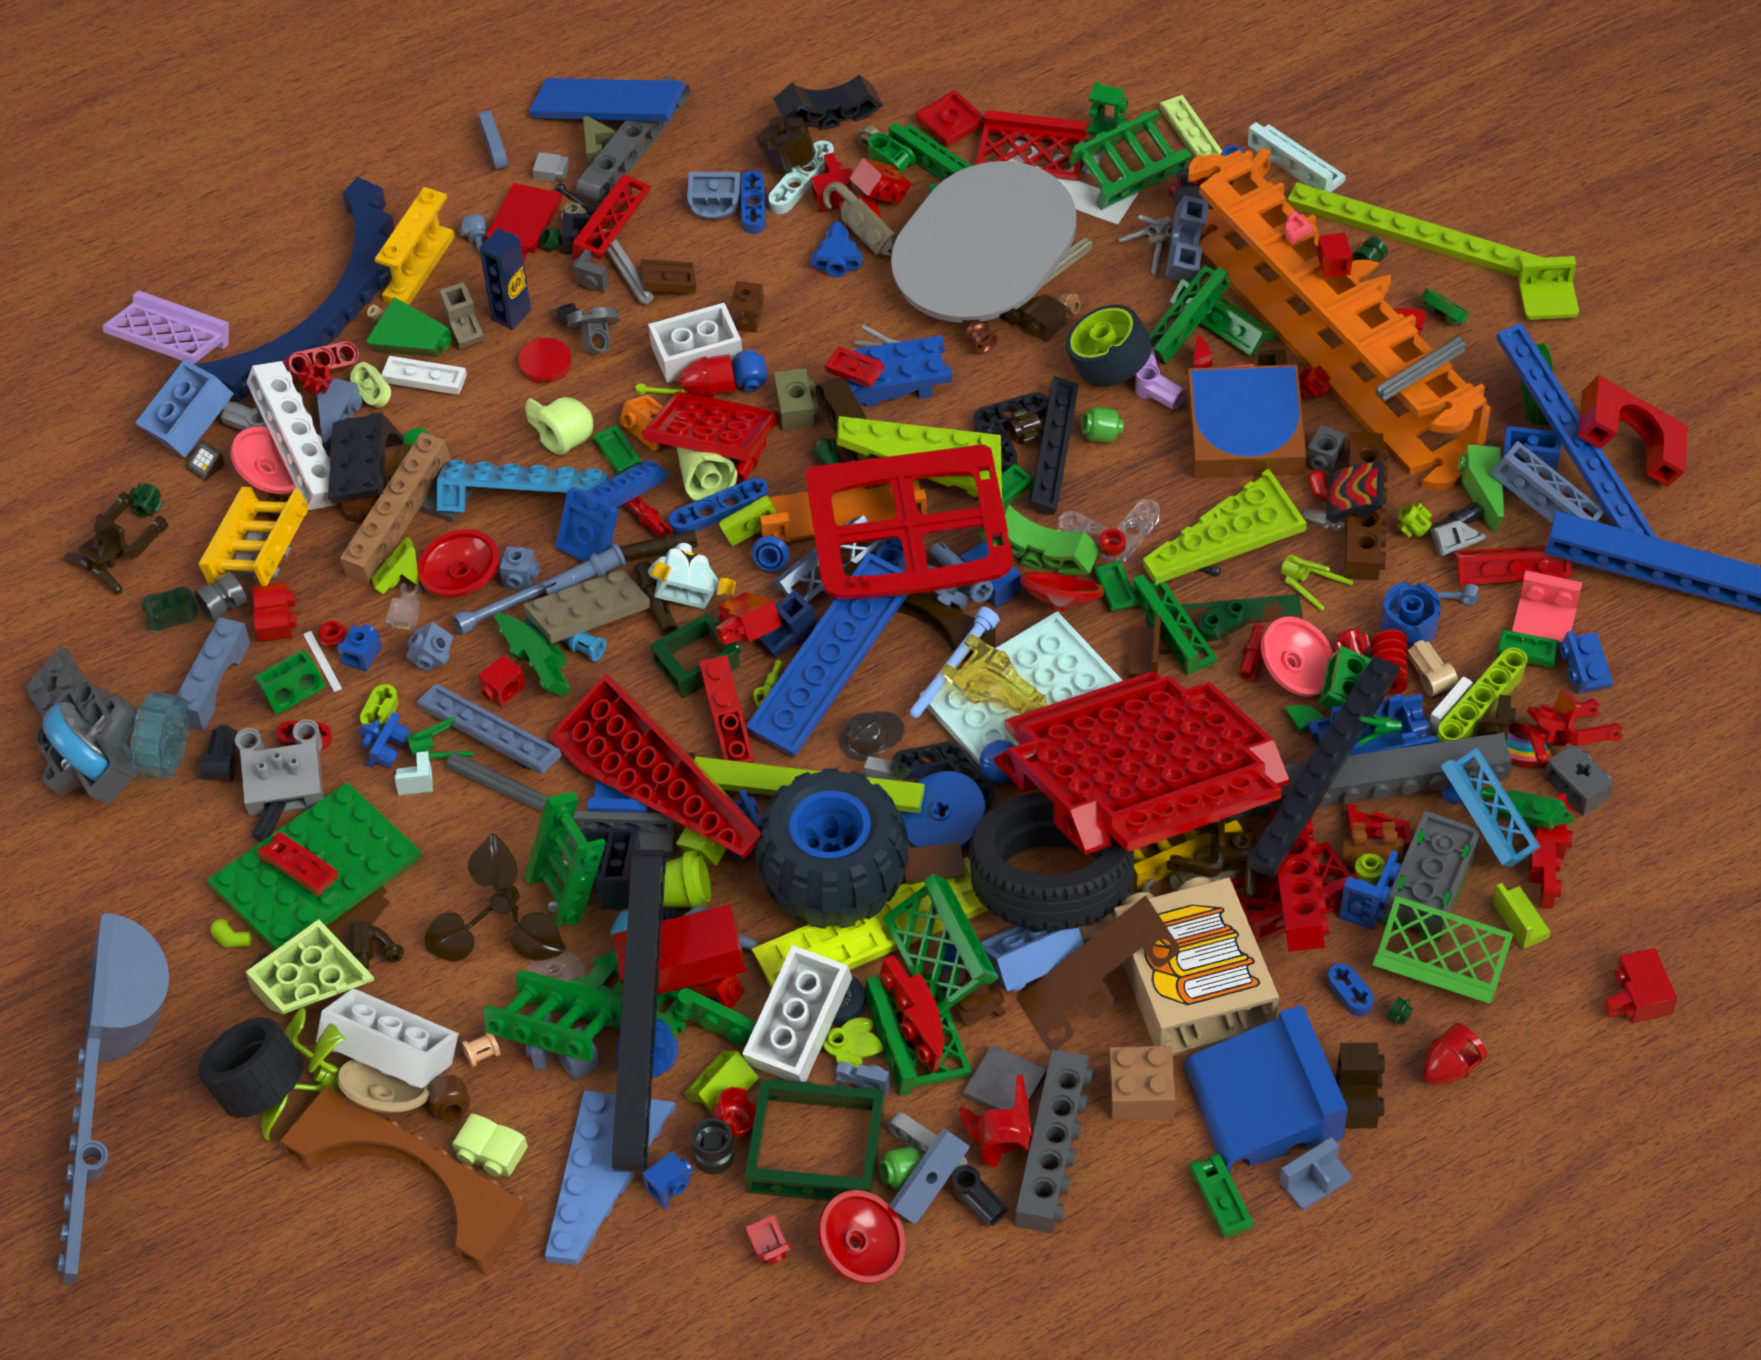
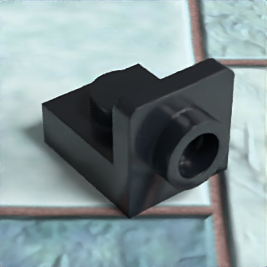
M563 213L561 231L563 254H572L573 241L589 221V214Z

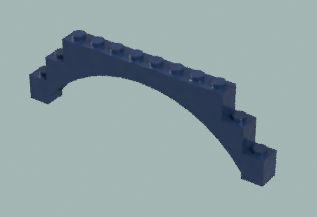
M357 177L342 193L346 211L352 213L355 223L353 249L346 270L339 283L317 310L289 332L256 349L229 358L194 364L216 376L234 393L230 398L231 401L239 403L245 396L251 393L246 382L252 366L283 361L295 352L330 345L335 338L340 336L342 330L357 317L363 307L372 301L374 295L387 285L392 277L390 267L375 262V257L395 230L392 215L383 212L386 206L383 188ZM292 362L293 369L298 371L297 365Z

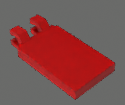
M513 183L486 234V240L498 228L515 234L520 238L524 261L528 252L536 253L540 245L542 231L549 227L562 202V193Z

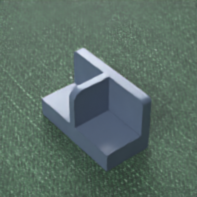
M1332 1137L1281 1168L1279 1184L1301 1210L1309 1208L1351 1181L1352 1175L1338 1159L1339 1145Z

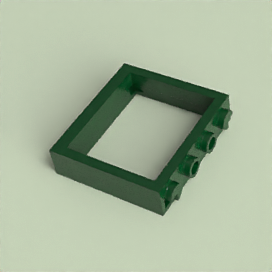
M778 1078L771 1080L761 1079L745 1173L746 1193L830 1201L837 1195L851 1190L866 1191L873 1194L885 1109L884 1091H878L871 1087L857 1089L847 1088L840 1084L826 1086L816 1085L809 1081L794 1083L785 1082ZM769 1101L871 1110L862 1178L758 1168Z

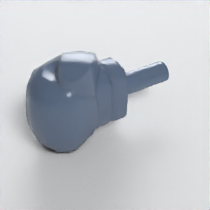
M480 214L467 215L462 218V225L458 228L460 236H468L470 243L476 242L478 253L480 254L479 247L483 244L482 241L486 240L485 219Z

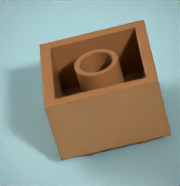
M1172 1046L1110 1047L1109 1077L1112 1120L1174 1119L1175 1087Z

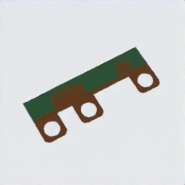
M1298 594L1237 599L1244 601L1250 607V620L1248 623L1271 622L1283 617L1303 619ZM1229 600L1181 604V606L1198 629L1199 618L1203 614ZM1168 610L1176 621L1178 614L1175 611ZM1146 615L1147 627L1154 628ZM1228 635L1222 638L1221 643L1209 645L1210 648L1214 650L1228 647ZM1159 648V654L1172 653L1170 649L1164 650Z

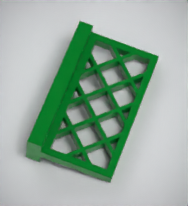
M931 874L923 880L925 886L884 915L883 919L913 976L920 973L923 977L924 961L935 963L931 980H924L926 984H930L929 989L933 997H935L937 986L948 988L945 1000L939 1005L936 1002L939 1014L941 1015L983 983L990 985L999 977L948 880ZM929 895L932 901L929 914L918 912L921 900ZM903 913L910 914L906 931L899 930L894 921ZM917 916L927 917L924 934L913 933ZM935 919L941 920L944 924L942 938L931 936ZM912 936L922 938L918 955L911 954L909 950ZM930 940L940 942L936 959L926 957ZM948 944L955 945L957 949L954 963L944 961ZM942 965L953 967L949 984L938 982ZM960 969L968 970L973 979L963 987L956 986Z
M933 972L923 973L922 975L924 979L931 980ZM879 976L867 978L865 985L866 1004L878 1038L884 1047L883 1052L899 1096L911 1094L912 1088L971 1077L972 1071L949 1009L942 1013L940 1018L943 1034L949 1036L951 1042L948 1047L943 1045V1055L937 1072H931L929 1075L918 1077L915 1066L918 1062H922L917 1052L906 1046V1039L901 1031V1023L896 1018L900 1011L897 1008L895 999L888 996L887 990L882 986ZM937 986L935 1001L938 1005L945 1000L940 986ZM948 1056L958 1061L961 1068L951 1070L942 1064Z

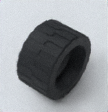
M256 1017L255 1019H248L238 1023L221 1034L203 1054L199 1063L198 1074L199 1078L229 1116L247 1118L272 1108L293 1090L301 1078L304 1060L275 1020L268 1017Z

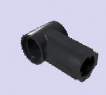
M218 725L217 728L212 730L208 753L204 754L201 759L200 771L202 780L232 781L234 779L235 737L238 733L237 730L230 728L228 725Z
M961 1165L955 1169L951 1185L953 1198L957 1202L965 1204L986 1228L989 1226L993 1227L1007 1212V1206L981 1180L980 1173L975 1167ZM967 1181L972 1183L973 1186L965 1188L960 1186L959 1183Z

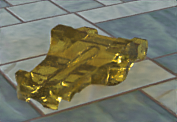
M970 634L964 641L965 645L973 650L974 653L958 672L949 664H946L941 670V674L963 694L965 699L973 704L980 702L997 703L1019 714L1047 706L1046 694L1040 693L1035 686L1018 674L1007 653L991 647L976 635Z

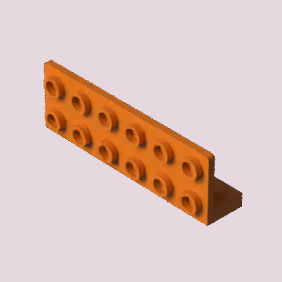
M918 479L913 481L917 509L921 514H927L925 490H920ZM890 484L868 490L864 487L835 493L831 498L835 523L839 526H843L854 516L864 515L869 522L888 520L896 516L893 490ZM807 491L770 497L777 513L760 516L762 537L774 536L780 538L783 542L815 537Z

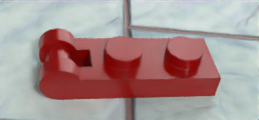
M277 832L271 838L272 842L268 846L263 845L257 851L259 858L264 863L272 864L317 896L321 895L338 878V871L282 832Z

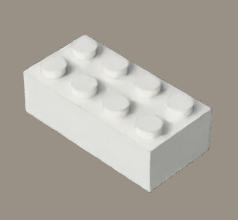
M794 945L791 946L744 1049L743 1056L750 1067L794 1083H801L807 1080L852 980L848 965Z
M353 988L322 1010L316 1043L328 1024L333 1023L345 1037L332 1050L333 1052L342 1053L353 1058L358 1063L374 1067L385 1075L397 1077L406 1081L410 1086L423 1088L452 1065L459 1033Z

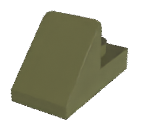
M585 116L583 121L589 167L595 157L615 135V131L591 117Z

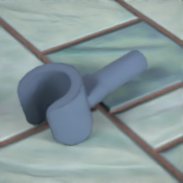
M1467 584L1463 592H1438L1439 599H1456L1466 606H1472L1479 597V594H1477L1479 588L1477 585Z

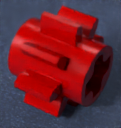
M316 361L312 366L306 363L297 380L302 381V391L305 390L312 394V396H315L319 391L325 394L334 377L329 376V367L320 364L319 361Z
M1320 365L1316 369L1312 366L1304 368L1299 373L1300 393L1307 399L1312 395L1316 399L1324 396L1330 388L1328 380L1331 377L1328 375V372Z
M1359 628L1338 633L1339 640L1333 642L1335 651L1340 646H1344L1366 656L1365 648L1371 647L1368 634H1360Z

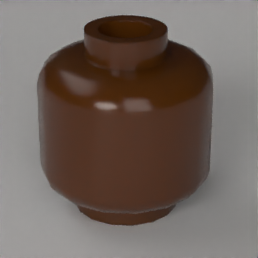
M444 1075L430 1083L428 1087V1102L436 1118L454 1121L467 1112L470 1106V1097L466 1085L461 1078L454 1075Z

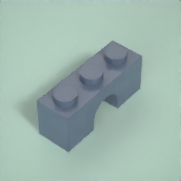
M1184 195L1176 207L1165 275L1166 279L1180 282L1181 279H1194L1199 272L1202 248L1198 247L1207 221L1209 203L1206 200Z

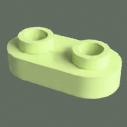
M366 362L357 364L351 372V382L358 384L359 393L367 404L375 408L383 407L390 399V386L374 366Z

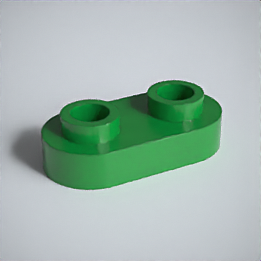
M1426 287L1421 295V298L1425 300L1423 303L1425 307L1434 312H1437L1439 309L1445 313L1444 319L1454 325H1458L1459 322L1465 324L1470 316L1467 310L1430 288Z

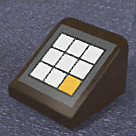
M203 440L188 461L186 469L207 481L225 463L222 453Z

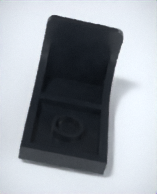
M371 413L368 416L346 418L342 421L333 422L328 499L332 503L383 494L386 447L402 445L404 443V436L383 413Z

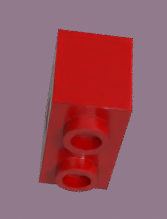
M864 157L849 178L867 196L897 205L906 197L907 191L912 185L894 166Z

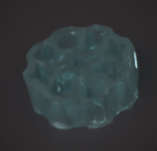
M154 691L146 695L143 704L138 708L134 731L131 736L132 765L137 773L171 779L175 775L176 769L184 758L186 741L189 735L190 719L188 717V703L185 698H181L179 695Z

